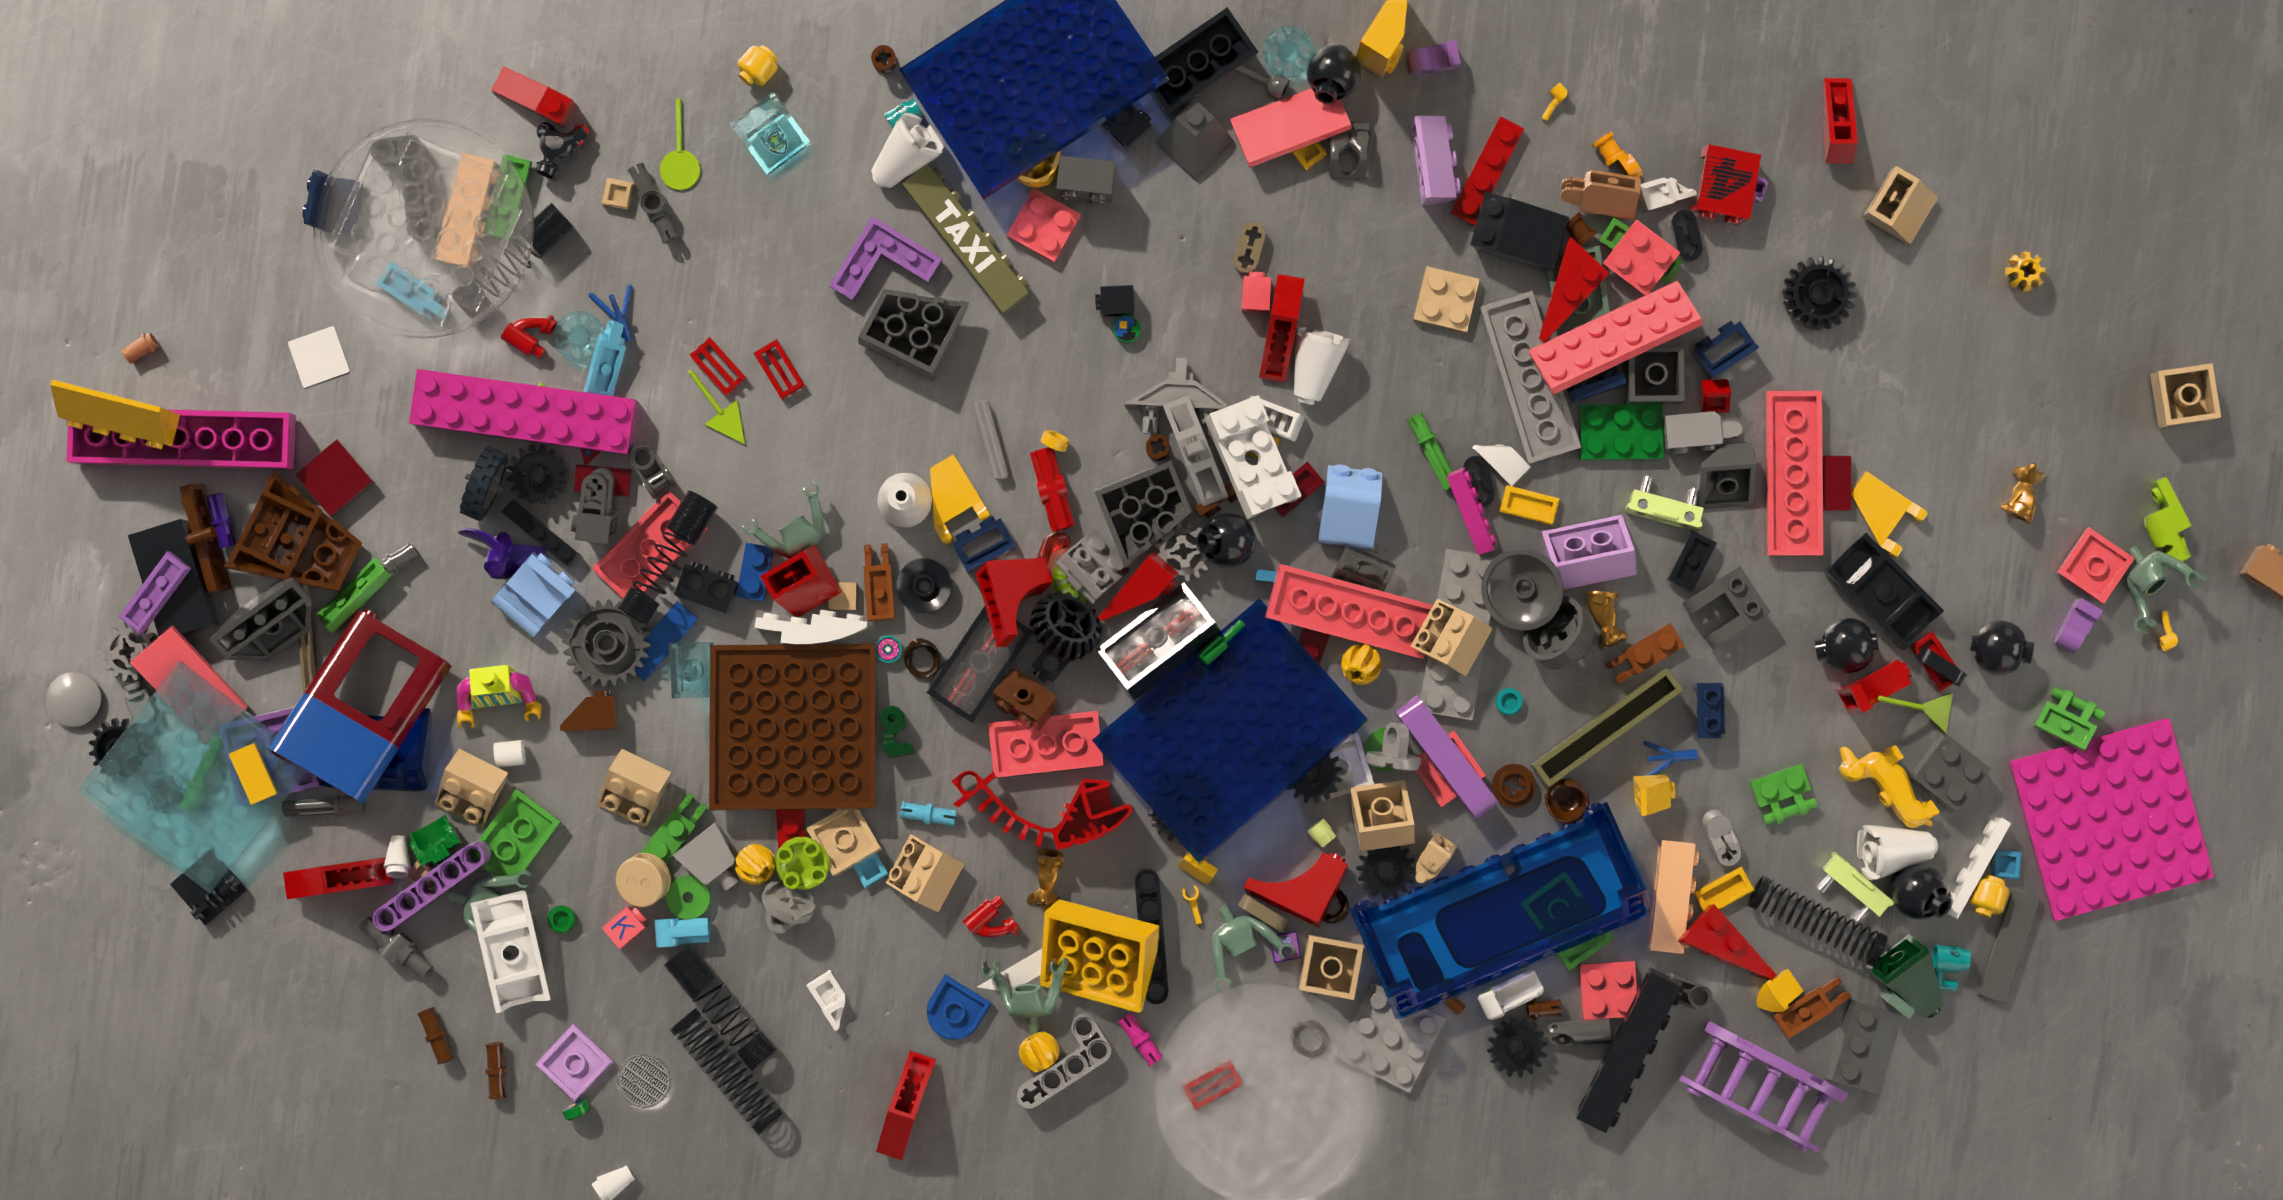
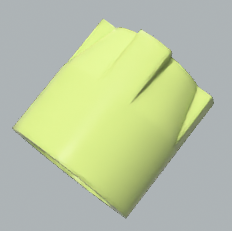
M1324 818L1318 820L1306 831L1322 848L1336 837L1331 826Z

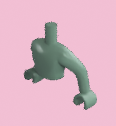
M812 480L816 486L814 493H808L803 486V492L809 499L813 525L803 515L791 520L779 528L783 544L760 529L757 520L754 518L751 519L755 524V529L748 531L742 523L743 532L747 535H754L770 550L785 558H792L805 549L817 545L825 535L823 513L818 499V483Z
M2138 546L2132 547L2129 553L2135 558L2136 566L2131 570L2126 581L2140 614V617L2136 619L2134 624L2135 630L2148 634L2146 624L2150 627L2156 626V621L2150 618L2146 596L2157 593L2167 584L2169 579L2165 572V566L2185 576L2187 585L2197 589L2199 588L2197 579L2206 582L2208 576L2192 570L2184 562L2161 551H2155L2145 557Z
M523 869L517 875L477 878L473 880L467 894L450 890L448 901L464 905V922L477 935L470 903L502 895V893L494 891L489 887L518 885L521 888L528 887L529 884L521 882L519 876L522 874L531 876L532 873L529 870ZM503 950V957H509L513 954Z
M1228 904L1218 908L1225 922L1212 935L1213 959L1217 974L1214 987L1218 992L1221 993L1218 988V982L1222 979L1226 980L1231 988V982L1226 977L1223 946L1230 952L1232 957L1258 945L1254 930L1278 950V955L1285 960L1281 952L1286 946L1290 947L1292 953L1295 954V949L1291 944L1284 943L1275 932L1255 916L1244 915L1234 918Z
M1064 957L1062 966L1056 963V959L1053 958L1050 964V971L1053 973L1047 998L1042 993L1039 984L1016 985L1012 988L1011 992L1009 985L999 971V961L994 962L993 969L989 968L987 961H985L981 968V974L987 979L993 978L1008 1014L1012 1017L1027 1018L1030 1034L1040 1032L1038 1017L1050 1015L1056 1006L1062 987L1063 974L1069 965V960Z

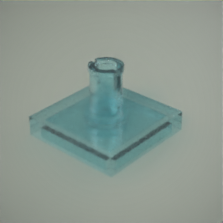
M713 642L669 643L670 663L665 664L662 671H670V673L662 674L666 681H671L672 699L710 698V645H713Z

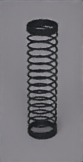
M1765 875L1757 882L1754 888L1755 891L1752 892L1748 902L1749 907L1755 910L1760 906L1770 883H1772L1770 895L1761 910V913H1764L1772 895L1780 886L1779 896L1771 909L1769 917L1773 916L1781 897L1788 890L1787 900L1778 915L1777 921L1781 920L1789 901L1796 894L1795 904L1786 919L1785 925L1789 924L1797 905L1804 898L1803 908L1794 923L1793 929L1797 928L1805 909L1813 902L1811 912L1801 929L1802 933L1808 927L1814 911L1821 906L1819 916L1809 933L1810 937L1813 936L1822 915L1826 910H1829L1827 920L1821 928L1817 940H1821L1830 919L1834 914H1837L1835 924L1830 930L1825 944H1829L1837 924L1845 917L1843 928L1838 934L1833 948L1835 949L1838 946L1845 928L1853 921L1851 932L1846 938L1841 952L1846 950L1853 932L1861 925L1859 936L1855 940L1849 956L1854 954L1861 936L1869 929L1868 937L1858 954L1857 960L1862 958L1869 940L1877 933L1867 952L1865 964L1873 967L1879 961L1887 944V935L1879 933L1877 930L1871 933L1869 926L1863 929V924L1860 922L1855 925L1854 919H1850L1847 922L1846 915H1842L1839 918L1838 911H1834L1831 914L1830 907L1823 910L1822 903L1815 906L1814 899L1807 902L1806 895L1799 898L1797 891L1791 894V889L1788 887L1783 890L1781 883L1775 887V881L1770 880Z
M697 1008L693 1009L670 1029L673 1036L679 1034L677 1040H681L695 1031L683 1043V1047H686L699 1039L691 1047L688 1054L694 1053L707 1044L694 1058L697 1061L711 1052L700 1064V1067H704L718 1058L706 1070L705 1074H710L722 1066L711 1079V1081H715L730 1071L719 1082L717 1088L724 1086L737 1077L723 1091V1095H726L741 1085L728 1101H733L749 1090L735 1104L734 1108L740 1107L753 1098L740 1112V1115H744L760 1104L746 1119V1122H749L764 1112L751 1127L757 1135H760L784 1115L785 1112L779 1107L761 1120L776 1105L774 1101L757 1112L768 1101L770 1095H766L749 1107L764 1092L765 1088H761L745 1099L759 1084V1081H756L738 1093L753 1078V1074L732 1087L747 1071L746 1067L726 1080L741 1065L742 1061L736 1062L719 1074L736 1057V1054H733L715 1066L728 1053L730 1047H727L707 1061L724 1044L725 1040L720 1041L703 1053L719 1036V1034H715L696 1047L713 1030V1027L708 1028L692 1039L707 1023V1020H704L684 1034L702 1015Z

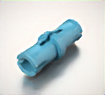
M902 801L901 808L911 810L912 812L900 811V819L923 821L924 825L936 823L951 827L955 826V819L944 817L956 818V809L933 807V804L927 803L925 806Z

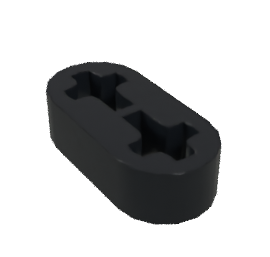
M1680 210L1670 221L1675 248L1680 252L1678 257L1682 261L1693 262L1699 258L1703 251L1695 215L1691 211ZM1680 216H1684L1685 220H1690L1691 222L1686 228L1688 234H1684L1683 227L1676 224L1680 220ZM1685 238H1689L1690 245L1697 248L1691 257H1689L1687 252L1683 253L1682 250L1686 247Z
M1471 456L1464 462L1462 468L1465 467L1466 471H1468L1467 468L1471 466V461H1475L1477 465H1482V469L1478 473L1480 480L1475 479L1473 472H1470L1472 477L1471 484L1477 489V492L1478 483H1481L1483 491L1489 492L1486 502L1482 503L1483 507H1486L1493 502L1495 497L1488 465L1482 457Z
M1923 647L1916 657V660L1957 687H1960L1967 677V674L1926 647Z

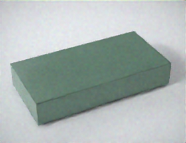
M1885 988L1881 993V998L1910 1019L1914 1014L1915 1009L1888 988Z

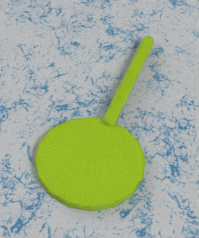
M677 98V150L665 155L661 161L659 171L661 179L667 186L675 190H685L697 182L701 169L696 157L692 153L682 150L681 99Z

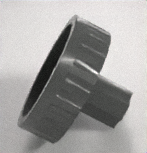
M1563 596L1558 612L1549 622L1536 629L1524 630V648L1532 658L1546 668L1552 670L1566 668L1579 659L1585 658L1589 653V646L1595 633L1594 618L1575 599Z

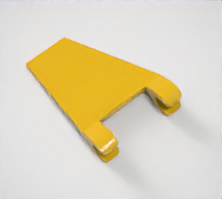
M954 454L930 468L934 528L944 545H948L954 539L945 523L972 507L981 521L990 518L991 515Z
M1867 471L1852 491V498L1879 546L1893 558L1898 557L1902 552V547L1887 537L1905 512L1918 522H1922L1928 512Z

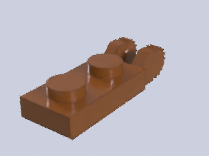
M888 543L881 544L880 552L883 565L872 566L873 549L871 544L864 545L865 566H863L867 622L895 620L892 566L889 565Z
M1669 623L1625 649L1621 655L1607 662L1606 666L1608 669L1615 668L1625 659L1628 660L1632 668L1618 674L1614 678L1617 684L1632 675H1638L1685 646L1672 624Z
M1839 976L1788 1005L1789 1008L1785 1011L1776 1012L1772 1015L1786 1039H1790L1835 1011V1007L1851 997L1848 991L1840 993L1831 1001L1825 995V993L1840 985L1842 981Z

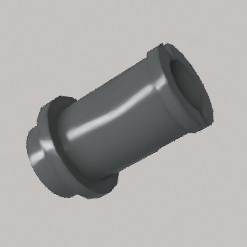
M409 542L391 555L387 553L386 558L382 561L390 573L395 571L398 573V569L420 556L411 542Z

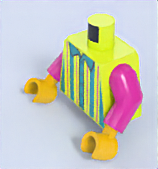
M509 665L469 670L470 677L462 680L457 686V705L460 710L457 713V726L459 729H461L463 721H469L471 728L474 727V714L470 710L471 707L474 709L526 703L524 719L530 722L531 713L536 714L538 720L541 718L542 705L534 701L536 696L529 677L518 673Z

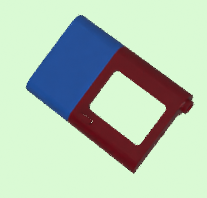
M365 609L363 612L359 610L356 612L267 748L277 758L289 764L291 762L350 796L361 805L367 799L452 667L440 656L378 621L379 617L368 609ZM374 634L384 637L419 658L418 665L380 721L373 720L335 697L336 690Z

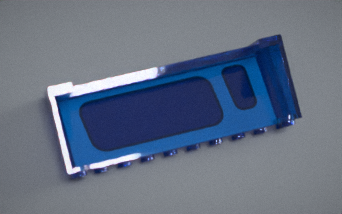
M1607 802L1603 804L1594 803L1586 807V812L1582 815L1583 822L1578 824L1569 823L1563 826L1561 831L1552 835L1551 833L1540 835L1536 838L1535 842L1528 845H1516L1511 848L1509 853L1502 856L1499 854L1492 855L1485 860V863L1478 866H1466L1459 871V874L1451 877H1440L1434 881V884L1425 888L1422 886L1410 890L1408 895L1399 899L1398 897H1393L1386 900L1380 907H1378L1376 902L1362 900L1355 904L1354 908L1350 909L1356 928L1395 1019L1411 1016L1642 919L1650 913L1648 890ZM1514 865L1515 871L1508 876L1504 868Z

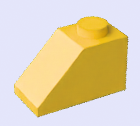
M1666 774L1633 776L1634 804L1641 816H1647L1671 807V799H1675L1674 782H1670Z

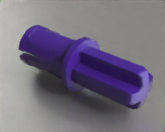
M216 493L207 496L213 520L210 524L214 525L217 531L219 549L236 545L230 523L233 519L232 517L229 518L223 494Z

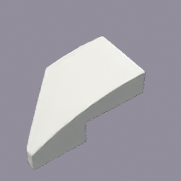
M1670 177L1640 184L1639 198L1645 213L1694 197L1697 193L1694 189H1688L1677 183L1676 179Z
M1495 444V446L1474 445L1472 447L1510 486H1513L1530 468L1529 464L1510 446Z
M831 970L808 983L807 987L822 1008L823 1014L833 1029L837 1031L845 1004V992Z

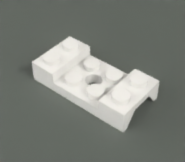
M1259 395L1210 413L1204 418L1247 519L1279 505L1294 502L1301 497L1291 471L1287 472L1268 428L1267 422L1269 418ZM1246 452H1253L1257 455V465H1250L1246 462Z
M525 890L470 903L495 1012L500 1013L511 1006L531 1001L551 1000ZM510 945L516 946L519 950L517 957L512 960L503 957V950Z

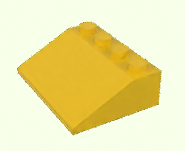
M1387 0L1360 41L1356 55L1360 65L1383 78L1386 72L1391 75L1399 63L1401 53L1403 52L1404 45L1401 42L1404 37L1407 0Z
M51 380L50 386L57 415L59 418L66 420L65 425L82 429L83 424L93 426L92 432L109 436L110 431L120 433L119 439L134 443L136 438L147 440L146 446L161 450L163 445L172 447L180 414L162 407Z
M1058 899L1044 914L1040 986L1050 988L1053 973L1050 971V964L1053 958L1056 959L1058 965L1062 966L1063 958L1066 957L1069 960V965L1063 974L1061 992L1141 1013L1158 950L1159 925Z

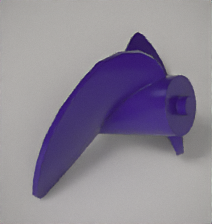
M462 528L458 532L462 536L489 546L484 569L493 579L511 578L533 552L537 555L540 553L545 555L546 549L541 546L512 544L507 532H500L495 537L472 528Z

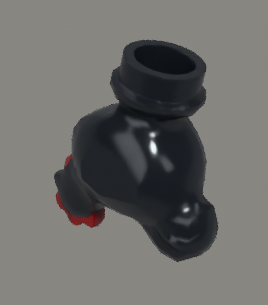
M543 122L539 124L536 133L540 139V150L544 157L536 162L537 167L535 171L543 177L555 180L557 174L561 172L559 165L572 161L576 157L579 147L583 145L585 140L589 139L587 136L589 129L584 124L575 125L574 129L569 133H562L556 131L551 123Z

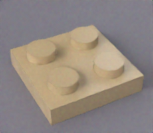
M1426 266L1413 320L1467 333L1480 279Z
M860 809L837 810L806 828L811 838L825 848L829 856V870L834 877L882 850Z

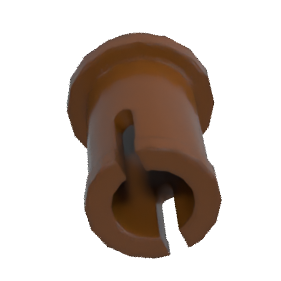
M1534 998L1532 1001H1528L1526 1004L1528 1018L1537 1020L1538 1017H1562V1008H1559L1562 1006L1561 999L1537 1001Z

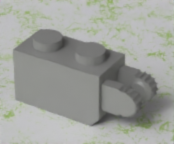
M1715 411L1667 415L1663 417L1665 451L1672 450V455L1687 454L1690 448H1699L1700 452L1716 451V446L1722 445L1723 440L1739 437L1743 432V425L1738 423V421L1721 422V416Z

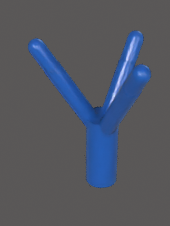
M627 285L621 312L613 294L609 295V299L614 312L594 293H589V297L614 321L624 325L621 337L625 338L624 343L633 340L626 320L632 285Z
M1648 741L1643 743L1644 746L1665 754L1647 757L1648 762L1665 761L1647 775H1657L1674 762L1698 760L1697 749L1671 751Z

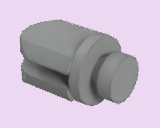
M139 680L124 687L126 692H130V695L124 698L132 719L138 723H146L157 714V706L148 688L140 690L142 685Z

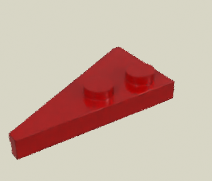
M1572 237L1567 241L1545 319L1540 330L1539 341L1542 344L1609 275V272Z
M1715 904L1709 905L1678 939L1681 945H1690L1701 950L1700 953L1714 956L1717 960L1735 968L1741 967L1751 972V975L1758 978L1773 980L1776 976L1775 972Z

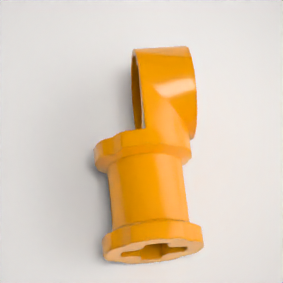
M1612 131L1592 144L1593 148H1597L1606 160V167L1617 162L1625 175L1634 177L1643 175L1640 166L1631 154L1628 155L1625 150L1622 151L1613 138L1614 133Z

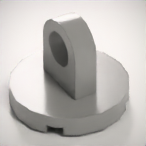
M1390 722L1386 726L1382 751H1367V764L1381 768L1387 765L1395 768V770L1416 771L1420 768L1421 758L1407 754L1409 731L1406 724Z
M781 879L770 881L762 893V903L767 910L765 919L768 927L773 932L782 934L788 931L794 924L808 922L816 910L812 894L808 890L789 889L781 882ZM777 918H778L779 920L783 921L784 924H781V923L777 920Z

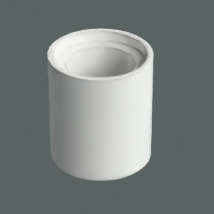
M523 740L494 743L496 767L524 765L526 755Z

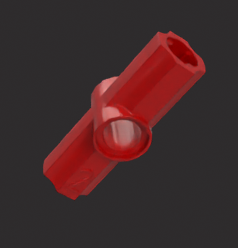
M1050 447L1031 452L1030 456L1038 480L1036 481L1042 505H1045L1052 532L1075 526L1067 500L1069 496L1063 475L1060 474L1055 452Z

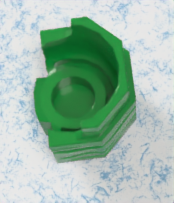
M446 815L409 834L412 843L409 845L421 867L431 863H443L454 855L452 849L462 843L456 829H454V825L447 820Z

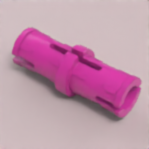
M1132 1011L1118 1021L1132 1040L1130 1043L1132 1047H1137L1149 1067L1164 1057L1149 1038L1151 1034L1148 1031H1144Z

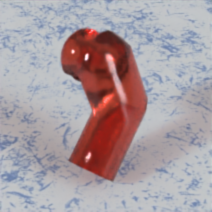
M1058 531L1044 537L1037 558H1045L1047 565H1049L1052 553L1069 547L1071 537L1063 531Z

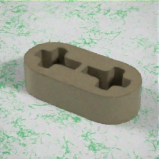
M1257 222L1246 224L1241 231L1233 262L1235 269L1241 274L1253 272L1259 262L1266 232L1263 226ZM1252 228L1258 229L1257 234L1261 235V238L1254 240L1253 247L1248 246L1249 236L1245 235L1246 231L1251 232ZM1246 250L1251 251L1250 260L1254 263L1253 265H1248L1245 269L1242 268V263L1238 261V258H1244Z
M1245 893L1238 903L1239 907L1280 932H1283L1289 922L1283 916Z

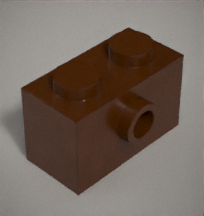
M1013 667L993 691L995 706L1005 714L1010 712L1018 717L1017 720L1029 729L1033 727L1040 731L1058 707L1057 695Z

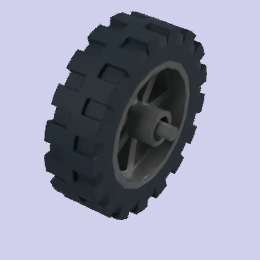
M486 446L484 451L481 452L480 458L475 463L474 470L465 477L469 481L466 484V490L461 499V514L478 521L483 520L492 506L497 492L502 493L503 488L499 487V485H501L502 477L506 471L508 463L507 453L490 446Z

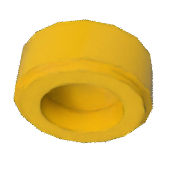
M1052 430L1044 431L1041 442L1044 445L1061 452H1065L1069 444L1067 437Z

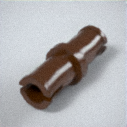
M432 1007L418 1013L417 1015L427 1035L425 1040L427 1043L430 1042L438 1065L454 1059L455 1057L445 1037L447 1032L445 1029L442 1030L435 1013V1008Z
M503 1042L486 1043L488 1067L485 1068V1074L488 1075L489 1099L507 1098L505 1086L507 1067L504 1066Z

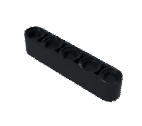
M1146 868L1140 870L1135 877L1137 916L1140 921L1159 925L1160 938L1158 940L1156 956L1161 959L1162 966L1158 971H1152L1148 989L1153 984H1160L1164 988V994L1159 999L1150 997L1148 990L1146 994L1148 1002L1158 1005L1167 999L1169 993L1160 880L1154 870ZM1145 873H1150L1155 878V884L1150 889H1144L1139 884V878ZM1153 901L1157 905L1158 909L1155 915L1146 916L1142 913L1141 906L1144 902Z

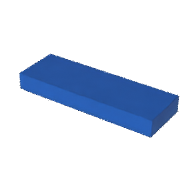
M676 601L651 630V636L645 639V642L652 645V648L644 650L650 658L641 660V663L645 666L644 669L638 667L635 669L637 675L643 681L649 678L699 620L679 601Z

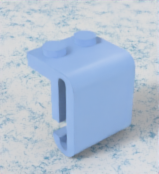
M1342 464L1328 465L1318 543L1373 550L1382 493V472H1377L1371 468L1353 469Z
M535 552L525 560L490 601L532 637L537 634L544 623L550 619L576 589L573 585L575 581L564 571L558 573L551 567L554 563L542 553L537 555Z

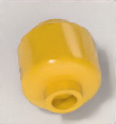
M764 45L760 47L752 46L737 62L738 69L740 70L738 76L748 86L752 84L764 86L777 72L778 66L776 62L778 58Z
M1990 875L1980 878L1969 898L1970 904L1976 908V914L1991 918L1992 914L1998 915L2003 913L2010 894L2004 880Z

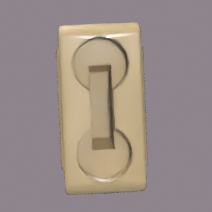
M1436 833L1416 864V881L1424 883L1436 877L1453 856L1458 846L1441 834Z

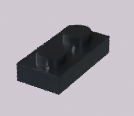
M1692 530L1667 580L1693 592L1717 542Z

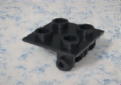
M213 848L170 883L172 888L190 907L191 915L196 920L200 919L205 926L248 890Z

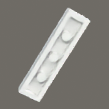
M1996 817L1994 821L1990 820L1983 831V834L1986 835L1981 845L1976 844L1969 856L1972 861L1967 869L1963 868L1956 879V882L1959 884L1954 893L1949 892L1947 895L1951 899V906L1945 914L1946 916L1958 919L2011 825L2007 820Z

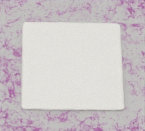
M334 326L288 342L304 388L350 371Z

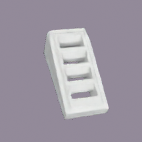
M1261 399L1266 414L1269 409L1273 410L1267 423L1270 432L1295 442L1305 417ZM1279 413H1281L1283 416L1278 429L1274 428ZM1291 417L1293 418L1292 423L1289 427L1288 432H1285L1286 426Z

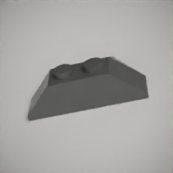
M294 578L277 581L235 611L210 637L209 641L227 660H270L311 630L312 597Z

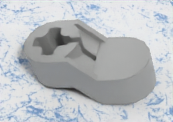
M1710 810L1704 815L1702 826L1713 855L1722 865L1733 866L1740 860L1741 849L1732 830L1731 822L1720 810Z

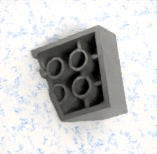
M883 289L858 336V344L932 381L957 333L970 302L951 301L940 297L932 298L919 296L914 293Z
M1170 459L1094 489L1125 568L1192 512Z

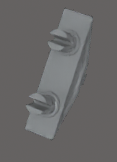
M1176 358V372H1169L1168 379L1124 404L1125 407H1141L1143 409L1142 434H1147L1149 423L1152 421L1154 435L1159 434L1160 410L1164 408L1163 404L1189 395L1194 410L1198 412V420L1202 430L1206 424L1204 418L1210 413L1229 407L1228 404L1193 380V373H1187V358ZM1208 429V437L1212 438L1211 433Z
M1189 395L1163 404L1202 506L1205 507L1227 498L1228 494Z

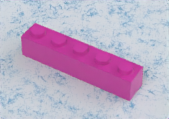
M1465 467L1450 472L1447 479L1477 554L1481 555L1493 551L1496 547L1497 539L1494 534H1491L1489 529L1491 528L1488 518L1485 519L1483 514L1485 510L1483 504L1479 503L1477 499V489L1471 484L1472 477L1470 472L1466 471Z

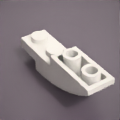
M820 610L819 615L812 614L811 625L807 624V619L791 617L790 622L781 621L780 615L764 613L763 618L756 617L755 622L756 629L782 632L780 642L782 644L830 643L856 635L868 629L869 626L868 622L863 621V616L847 614L846 619L837 618L836 612Z

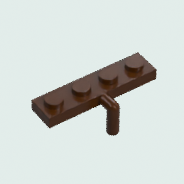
M188 484L179 487L181 502L186 510L189 521L188 528L190 534L186 535L185 541L189 545L195 544V554L200 562L203 573L202 580L207 588V592L216 593L232 589L227 569L224 568L225 562L222 550L219 549L217 531L214 525L210 524L213 520L204 484Z

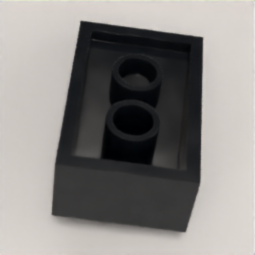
M1485 192L1470 245L1478 252L1555 270L1570 218L1516 199Z

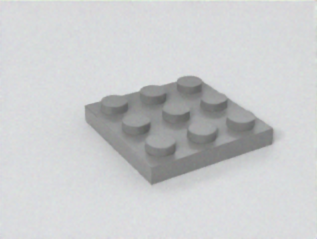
M1371 982L1335 1057L1410 1093L1446 1018L1414 1002L1405 1004L1402 996Z

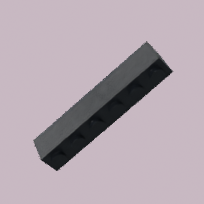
M1651 967L1649 968L1575 1112L1576 1119L1604 1133H1607L1609 1127H1615L1621 1114L1617 1112L1621 1103L1626 1104L1633 1091L1630 1086L1634 1078L1639 1079L1645 1068L1643 1061L1646 1055H1652L1656 1048L1658 1040L1655 1037L1659 1030H1665L1671 1017L1667 1015L1671 1006H1677L1682 997L1683 991L1680 990V981Z

